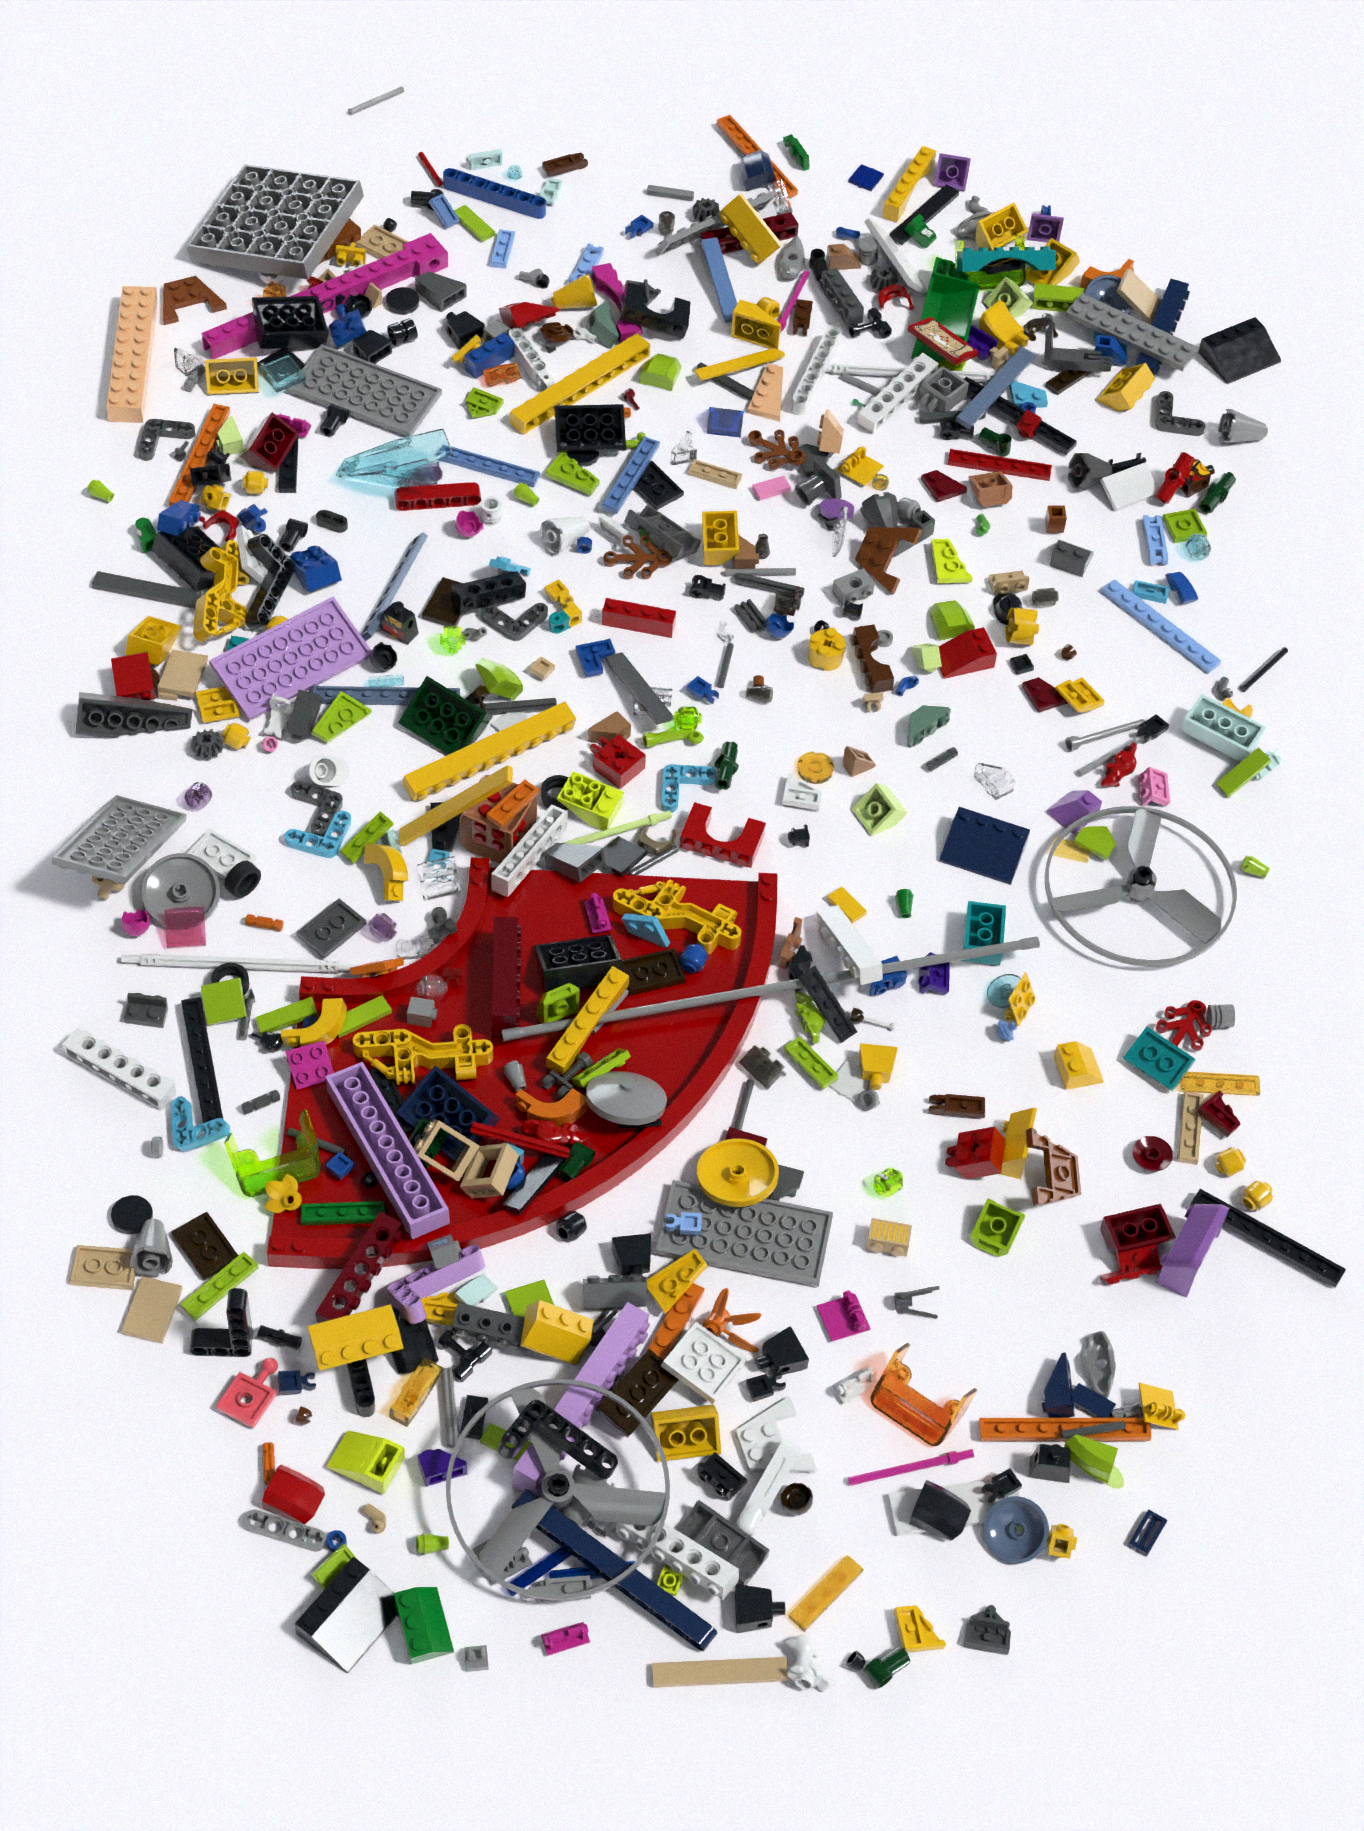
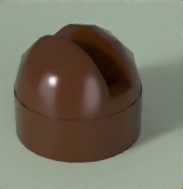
M1067 644L1063 647L1061 655L1064 659L1070 660L1077 655V652L1072 645Z
M300 1406L295 1423L301 1425L310 1423L311 1420L306 1419V1416L312 1417V1412Z

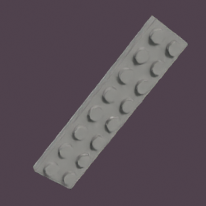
M772 191L769 193L763 192L757 198H749L747 200L756 212L764 210L775 196ZM718 213L714 217L710 215L701 223L697 221L687 229L685 227L679 229L674 235L670 233L664 236V240L658 243L659 246L656 248L655 253L657 256H660L701 238V233L720 229L727 225L720 220Z
M1083 293L1066 311L1065 317L1103 335L1112 336L1118 342L1182 372L1199 350V347Z

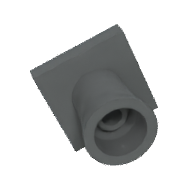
M816 456L813 459L814 476L795 486L799 498L808 506L825 491L833 498H842L840 476L819 456Z

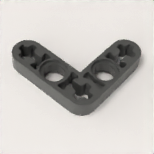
M1169 391L1159 393L1155 426L1159 431L1191 436H1201L1204 434L1206 425L1202 420L1172 416L1173 394ZM1160 410H1167L1168 413H1163ZM1176 424H1183L1185 427H1178Z
M163 419L147 420L138 447L139 458L143 461H149L154 458L159 437L192 439L196 435L194 424ZM169 427L175 428V429L172 430V431H167V430H166V429L169 428ZM147 438H153V439H154V440L151 441V442L146 441Z
M544 603L534 604L517 620H514L493 605L482 607L481 609L482 620L513 641L522 640L548 617V606ZM503 620L506 621L507 624L500 625L498 622ZM525 620H532L533 623H531V624H526V623H524V621H525Z
M303 781L294 782L291 785V795L294 799L320 807L311 824V834L324 837L334 815L343 806L342 795ZM315 793H319L322 795L320 798L317 799L312 797V795ZM324 813L332 814L329 818L322 817Z

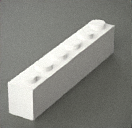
M836 905L816 910L817 918L814 920L816 928L821 931L823 938L827 939L831 949L836 951L837 957L844 962L845 968L850 970L852 977L860 985L883 980L881 961L840 907Z

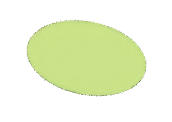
M1113 1466L1108 1483H1104L1112 1488L1120 1489L1124 1486L1125 1480L1120 1470Z

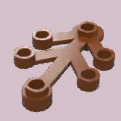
M779 429L774 432L778 445L763 439L762 433L758 430H753L748 434L750 444L753 446L761 445L772 450L755 453L754 459L758 464L763 463L765 459L772 458L768 461L769 469L776 470L779 468V465L791 463L792 465L799 466L806 461L805 453L798 448L799 441L796 436L788 438V444L792 447L791 452L786 449L783 430ZM782 455L785 456V458L780 459L773 458Z
M626 535L623 537L622 543L635 554H616L613 551H608L603 556V562L608 567L615 566L617 562H635L631 567L624 569L623 576L626 579H632L634 574L645 563L653 562L649 567H644L641 570L642 578L649 579L652 573L660 566L666 567L670 565L673 558L666 550L657 548L651 542V538L648 535L641 537L640 544L642 547H647L653 554L645 553L633 542L632 536ZM630 571L632 574L627 575L626 572ZM647 571V572H649L650 574H649V575H645L644 572Z

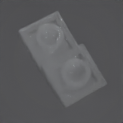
M417 935L416 940L396 939V958L403 957V960L422 958L435 949L437 943L434 944L429 936Z

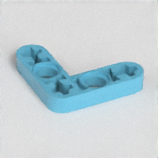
M669 764L665 766L662 783V809L665 812L671 811V813L678 809L679 784H714L716 769L710 766ZM670 772H673V779H669ZM687 772H692L695 774V776L687 777L685 774ZM674 786L676 789L674 791H668L666 787ZM668 798H672V805H668Z
M338 811L334 815L324 837L297 829H289L284 835L285 844L287 847L324 858H333L337 855L351 826V815L347 811ZM340 832L341 835L338 837L331 836V833ZM308 841L316 842L314 846L306 845Z
M182 1096L172 1101L170 1108L173 1144L180 1151L185 1152L223 1139L229 1134L230 1125L222 1118H216L193 1127L191 1103ZM186 1120V1124L179 1128V1123ZM206 1131L205 1136L198 1139L199 1133Z

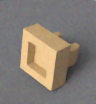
M1003 346L1000 350L996 347L989 350L992 354L988 356V359L992 361L991 367L997 370L1007 362L1009 349Z
M883 692L867 693L862 696L863 703H868L866 705L868 712L871 711V704L877 706V711L881 709L880 702L884 700Z

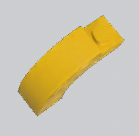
M365 844L364 864L378 865L383 873V900L403 901V883L408 881V870L403 856L392 846Z
M343 998L323 999L321 1016L310 1027L281 1030V1038L285 1046H306L320 1041H325L327 1045L333 1041L343 1028L346 1019L347 1007Z

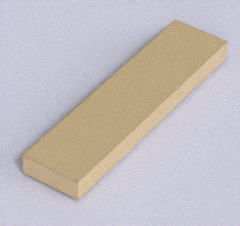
M1187 1091L1183 1093L1177 1162L1197 1165L1199 1162L1202 1116L1197 1111L1203 1105L1204 1094Z

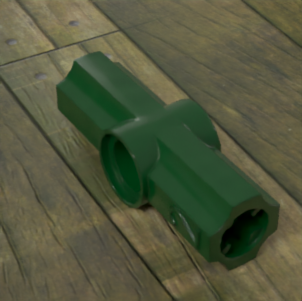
M1229 471L1223 473L1216 483L1213 482L1210 485L1205 497L1199 503L1201 512L1204 514L1212 513L1219 503L1222 504L1225 501L1230 489L1236 483L1233 473Z
M726 741L722 744L720 756L714 763V767L717 768L715 787L719 790H727L731 787L732 777L739 768V764L736 763L738 745L734 741Z

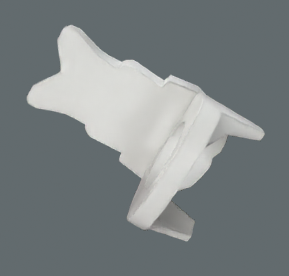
M274 693L270 699L271 718L268 727L264 729V733L274 734L276 737L281 738L282 731L286 729L287 723H290L295 703L288 699L277 697L276 693Z

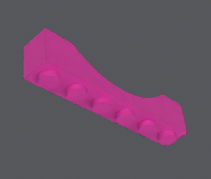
M611 263L592 266L591 279L596 290L608 296L616 304L620 313L623 287L621 280H618L616 269H613ZM619 317L616 322L619 343H622L636 333L642 335L641 326L622 321Z

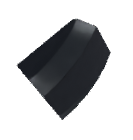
M406 1319L397 1321L404 1349L390 1353L398 1374L411 1373L437 1363L439 1359L426 1319L416 1324H411Z
M926 1480L913 1509L909 1524L952 1541L962 1534L971 1509L964 1500L954 1493Z

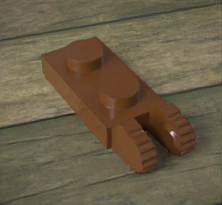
M580 152L542 162V168L550 177L575 169H583L589 163L587 159H584V154Z
M796 299L793 334H797L798 328H803L802 333L804 336H807L813 301Z
M933 1094L929 1097V1102L936 1104L929 1106L930 1114L975 1118L985 1117V1097L955 1094Z

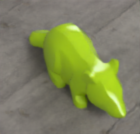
M796 991L795 999L798 1003H795L797 1007L795 1015L802 1017L803 1021H800L802 1029L805 1033H811L813 1043L817 1044L820 1041V1031L824 1027L825 1018L809 995Z

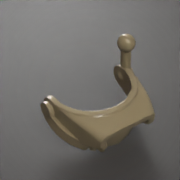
M646 825L642 828L637 844L646 849L647 853L658 855L675 845V839L679 831L677 829L672 831L673 836L670 841L658 842L647 836L646 833L649 826Z

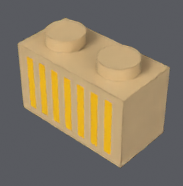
M871 1218L866 1249L876 1253L885 1252L894 1256L907 1257L912 1225Z

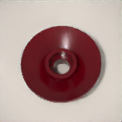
M1145 1136L1134 1144L1133 1158L1141 1168L1147 1171L1158 1172L1166 1169L1171 1164L1173 1159L1172 1148L1162 1138Z

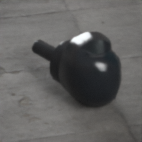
M265 1031L263 1035L255 1032L251 1034V1037L260 1039V1044L263 1045V1049L267 1052L279 1051L284 1043L280 1033Z

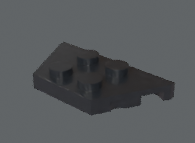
M1000 258L988 263L979 271H985L987 274H996L998 272L1025 269V262L1013 258Z

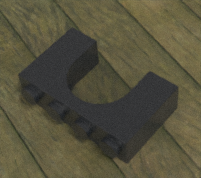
M627 282L622 295L620 320L684 339L689 327L691 302L675 297L669 313H657L650 310L643 303V287Z

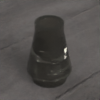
M763 533L758 535L755 544V551L759 553V559H766L770 555L768 535Z
M769 685L747 687L746 698H752L764 703L772 702L773 687H769Z

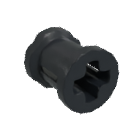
M846 600L843 616L850 615L861 619L864 604H854Z

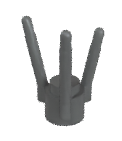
M940 1286L908 1292H895V1309H901V1314L909 1313L937 1319L938 1315L909 1309L908 1306H912V1297L932 1293L935 1290H939Z
M606 1308L593 1323L591 1340L589 1342L593 1347L599 1344L606 1334L602 1327L618 1313L617 1309L606 1317L612 1309Z

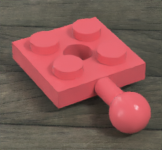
M269 1357L262 1361V1371L256 1379L239 1372L217 1403L216 1409L254 1429L277 1395L276 1390L263 1384L268 1375H272L278 1370V1362L274 1358ZM249 1396L252 1398V1401L248 1404H243L241 1399Z

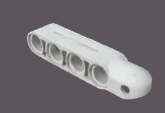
M510 329L509 337L514 341L515 357L541 391L546 390L554 384L552 376L546 369V363L522 329Z
M784 1437L736 1521L735 1525L750 1536H753L802 1450L801 1447Z

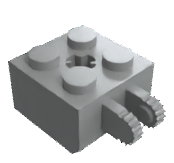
M942 366L923 380L919 393L921 399L918 403L920 406L929 403L927 406L929 412L935 408L940 412L950 411L967 397L969 383L945 366Z

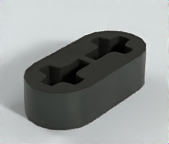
M325 509L316 513V522L320 527L337 533H343L348 529V521L345 516Z

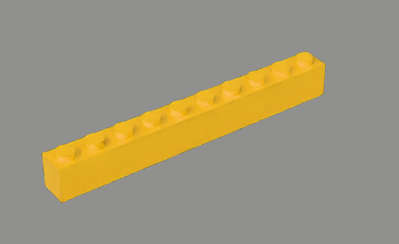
M637 333L628 337L622 343L615 345L601 356L591 360L572 374L565 376L559 382L552 384L546 390L510 411V424L525 435L552 418L555 406L573 405L650 356V343Z
M566 701L404 775L402 784L413 802L418 799L423 800L433 792L438 793L450 784H458L467 776H475L482 769L488 770L495 763L505 762L510 756L520 755L530 747L535 748L547 739L552 740L562 732L567 733L574 728L576 717Z

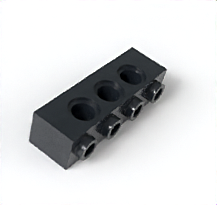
M515 571L453 585L451 601L459 612H465L525 598L526 582Z

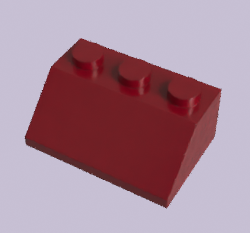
M271 412L262 420L240 457L254 468L276 472L300 433Z
M1161 1203L1104 1216L1100 1227L1107 1247L1116 1253L1176 1239Z

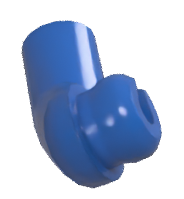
M840 226L836 228V236L838 238L859 239L860 231Z
M917 676L902 678L895 690V694L903 696L906 689L914 688L919 684V678Z

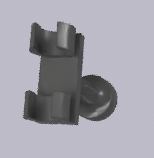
M435 907L432 910V920L437 925L427 931L430 939L432 938L433 943L436 944L441 941L440 937L449 932L452 935L458 929L452 918H447V912L443 907Z
M581 1052L576 1057L577 1062L562 1077L552 1070L542 1080L544 1083L542 1086L548 1090L556 1083L561 1087L557 1092V1097L563 1099L573 1088V1085L568 1081L581 1068L587 1069L593 1063L591 1057L587 1053Z

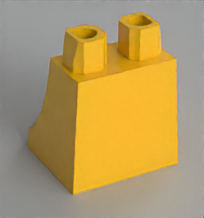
M999 300L981 315L979 329L998 340L996 347L998 350L1004 346L1009 349L1008 353L1014 355L1019 348L1017 344L1022 347L1028 344L1029 337L1023 334L1024 328L1013 318L1002 300Z

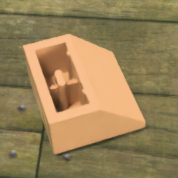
M826 410L825 414H822L820 418L819 428H822V431H819L817 445H820L819 451L840 454L844 429L831 411Z

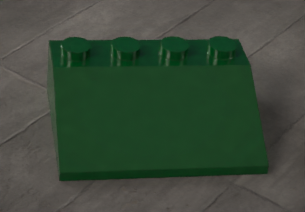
M426 676L398 723L445 753L451 754L473 744L484 732L493 716L429 676Z

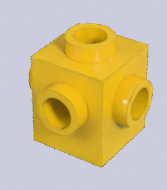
M218 484L213 486L206 485L201 493L202 498L200 502L206 504L205 507L210 510H226L232 494L224 491V487Z
M1065 1524L1051 1525L1046 1544L1048 1545V1555L1070 1559L1071 1551L1076 1549L1077 1537H1074L1073 1529Z

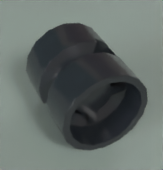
M411 318L400 321V324L396 322L387 326L389 339L394 346L405 343V340L408 342L418 338L416 325Z

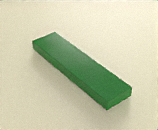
M385 1201L301 1204V1225L373 1223L379 1212L385 1214Z

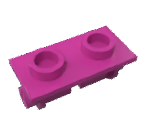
M281 413L279 415L276 414L299 432L298 436L306 438L312 426L307 420L298 418L291 420L290 416L282 415Z
M592 893L589 901H584L592 933L612 930L603 898H600L597 893Z
M583 1621L541 1634L547 1656L590 1643L587 1624H584Z

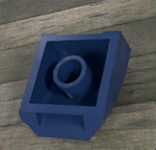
M758 150L742 156L739 169L746 191L777 181L768 153Z

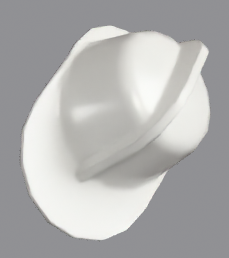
M316 756L309 764V767L306 768L311 780L315 784L323 786H340L346 782L350 773L347 762L337 756Z

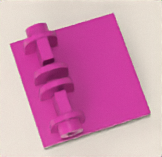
M325 1041L285 1051L287 1063L290 1066L297 1090L326 1082L325 1077L334 1073Z
M850 1290L843 1292L842 1298L817 1305V1309L832 1342L871 1330L856 1294Z

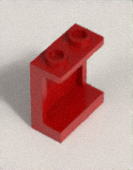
M148 652L111 658L116 696L149 701L156 699Z

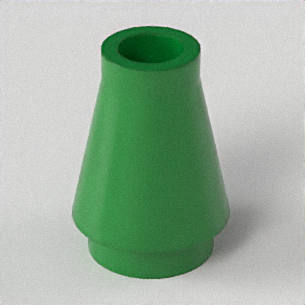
M899 889L895 895L901 918H910L912 916L914 895L910 889Z

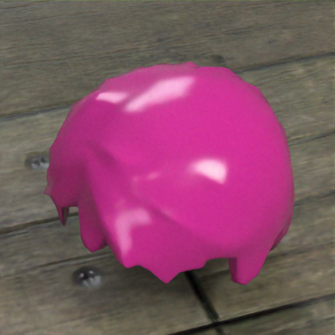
M462 510L458 513L455 520V529L464 537H473L484 529L483 523L480 522L479 517L474 511L466 512Z
M138 909L135 913L124 911L121 919L123 931L130 936H141L149 929L150 916L144 909L141 911Z

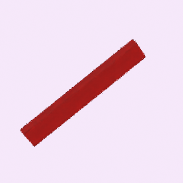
M950 449L947 464L988 472L1002 471L1003 474L1044 481H1050L1052 469L1050 464Z

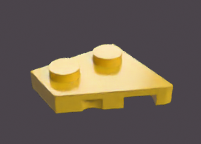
M475 335L451 357L455 364L459 362L462 364L467 353L482 345L480 337Z
M443 1292L437 1296L421 1299L427 1315L425 1318L427 1323L453 1325L459 1302L454 1297L456 1292L449 1294Z
M917 1605L895 1607L894 1616L902 1648L906 1652L945 1648L946 1642L943 1639L940 1640L935 1634L933 1625L924 1618L922 1611Z

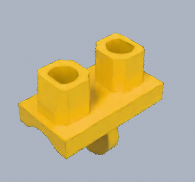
M351 242L350 247L336 245L337 264L345 265L346 262H350L355 267L366 264V249L356 248L355 242Z

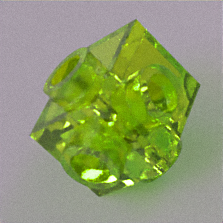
M462 626L443 627V634H440V645H443V649H447L448 653H458V650H462V645H466V634H462ZM454 637L456 641L451 642L449 639Z

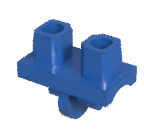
M252 504L247 509H242L236 515L242 522L239 526L242 525L245 528L251 526L256 533H261L266 529V522L260 518L268 513L266 508L260 510L255 504Z

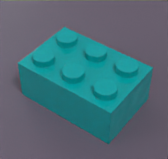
M968 901L965 913L962 950L1004 943L1006 905ZM1003 953L962 961L1000 966Z

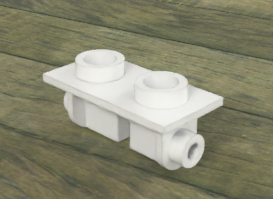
M866 1367L832 1386V1388L845 1404L879 1384L875 1378V1375H877L876 1370L873 1367Z

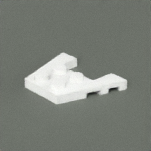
M791 1396L786 1397L736 1430L735 1434L749 1472L765 1471L783 1439L777 1422L796 1417L797 1412ZM812 1453L799 1455L790 1473L809 1472V1474H816L818 1469Z

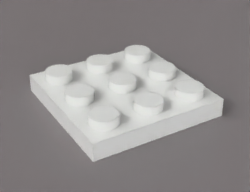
M695 1322L666 1357L661 1367L713 1404L747 1359L699 1323Z

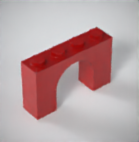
M694 802L680 835L679 847L687 851H694L722 861L735 863L742 867L752 868L765 835L766 822L748 818L742 834L737 839L728 842L718 841L712 838L706 831L711 820L712 807Z

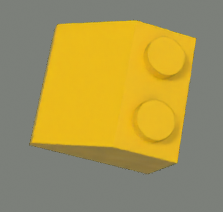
M1077 1041L1057 1044L1054 1060L1066 1090L1104 1082L1092 1048Z

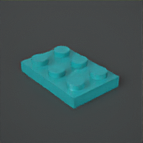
M1147 1026L1123 1057L1125 1061L1172 1092L1196 1061L1194 1057Z

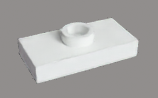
M602 513L599 516L598 529L624 546L622 543L623 537L629 535V531Z

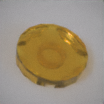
M807 752L798 760L797 773L801 779L808 783L822 784L827 782L833 775V761L825 753Z

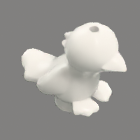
M800 1634L794 1639L786 1641L797 1658L796 1665L790 1668L791 1671H788L787 1677L791 1680H796L795 1684L799 1688L810 1690L812 1687L817 1686L824 1692L836 1684L833 1679L822 1674L817 1661L814 1659L818 1658L816 1644L809 1635Z

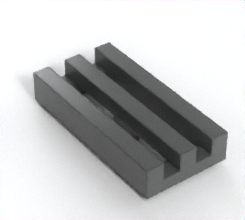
M747 599L746 603L744 601L741 602V605L735 604V611L752 633L766 628V619L751 599Z

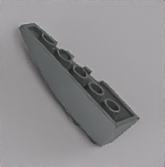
M79 692L75 734L116 738L123 735L131 736L138 733H154L161 730L170 731L191 728L193 709L136 698Z

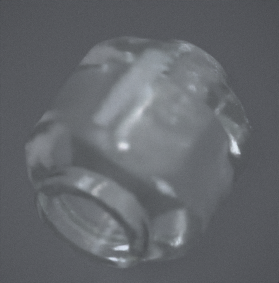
M439 975L423 976L417 982V994L423 999L439 1001L447 993V983Z

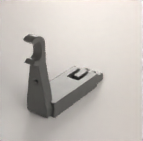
M1048 313L1042 314L1041 319L1049 321V326L1043 325L1041 328L1042 332H1046L1044 365H1049L1050 369L1087 372L1111 371L1113 358L1102 356V351L1053 348V316Z

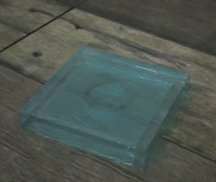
M290 355L259 367V371L276 393L306 381V375Z

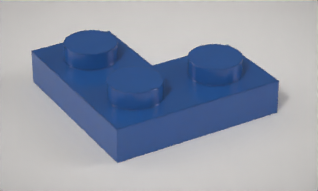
M611 639L575 646V651L585 677L603 674L600 660L615 654Z

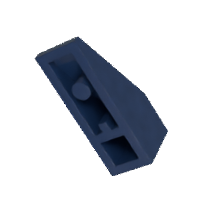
M1066 1352L1061 1353L1044 1390L1045 1400H1041L1043 1412H1047L1049 1418L1075 1417L1071 1370Z

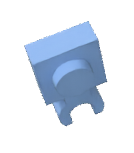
M681 1212V1217L671 1213L666 1214V1221H672L673 1223L666 1224L665 1230L674 1231L680 1229V1234L701 1235L702 1213Z

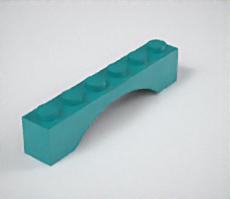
M1050 246L1040 247V250H1035V247H1025V250H1019V247H1009V250H1004V247H994V251H988V247L978 248V251H972V248H963V251H957L958 272L979 271L988 263L1000 258H1014L1024 261L1033 270H1056V250H1050Z

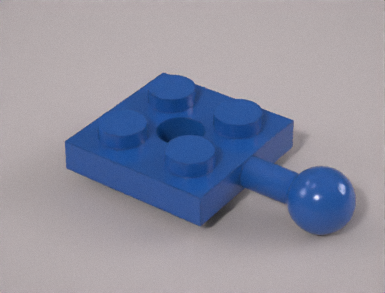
M338 304L336 306L335 313L341 318L329 324L334 344L338 348L367 331L358 309L348 313L345 304Z

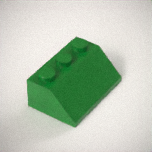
M414 1587L395 1592L393 1600L410 1665L454 1653L437 1587Z

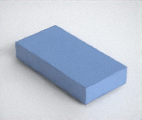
M444 194L429 200V204L445 229L460 222Z

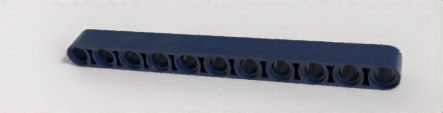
M524 1489L511 1505V1508L514 1509L540 1497L531 1490ZM552 1506L535 1527L607 1582L616 1578L631 1566ZM637 1569L614 1585L616 1589L700 1651L704 1652L718 1634L711 1624Z

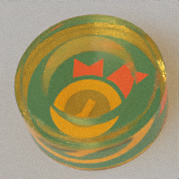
M884 474L874 475L871 483L872 487L878 491L886 490L889 486V478Z

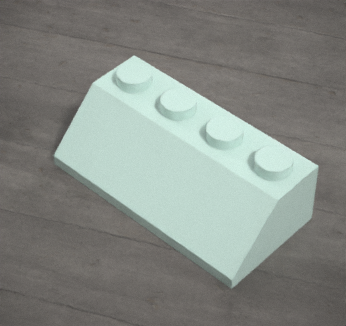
M1201 694L1184 718L1181 732L1241 762L1256 750L1266 730V726Z

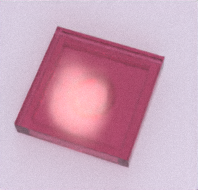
M204 906L164 909L167 949L207 946Z

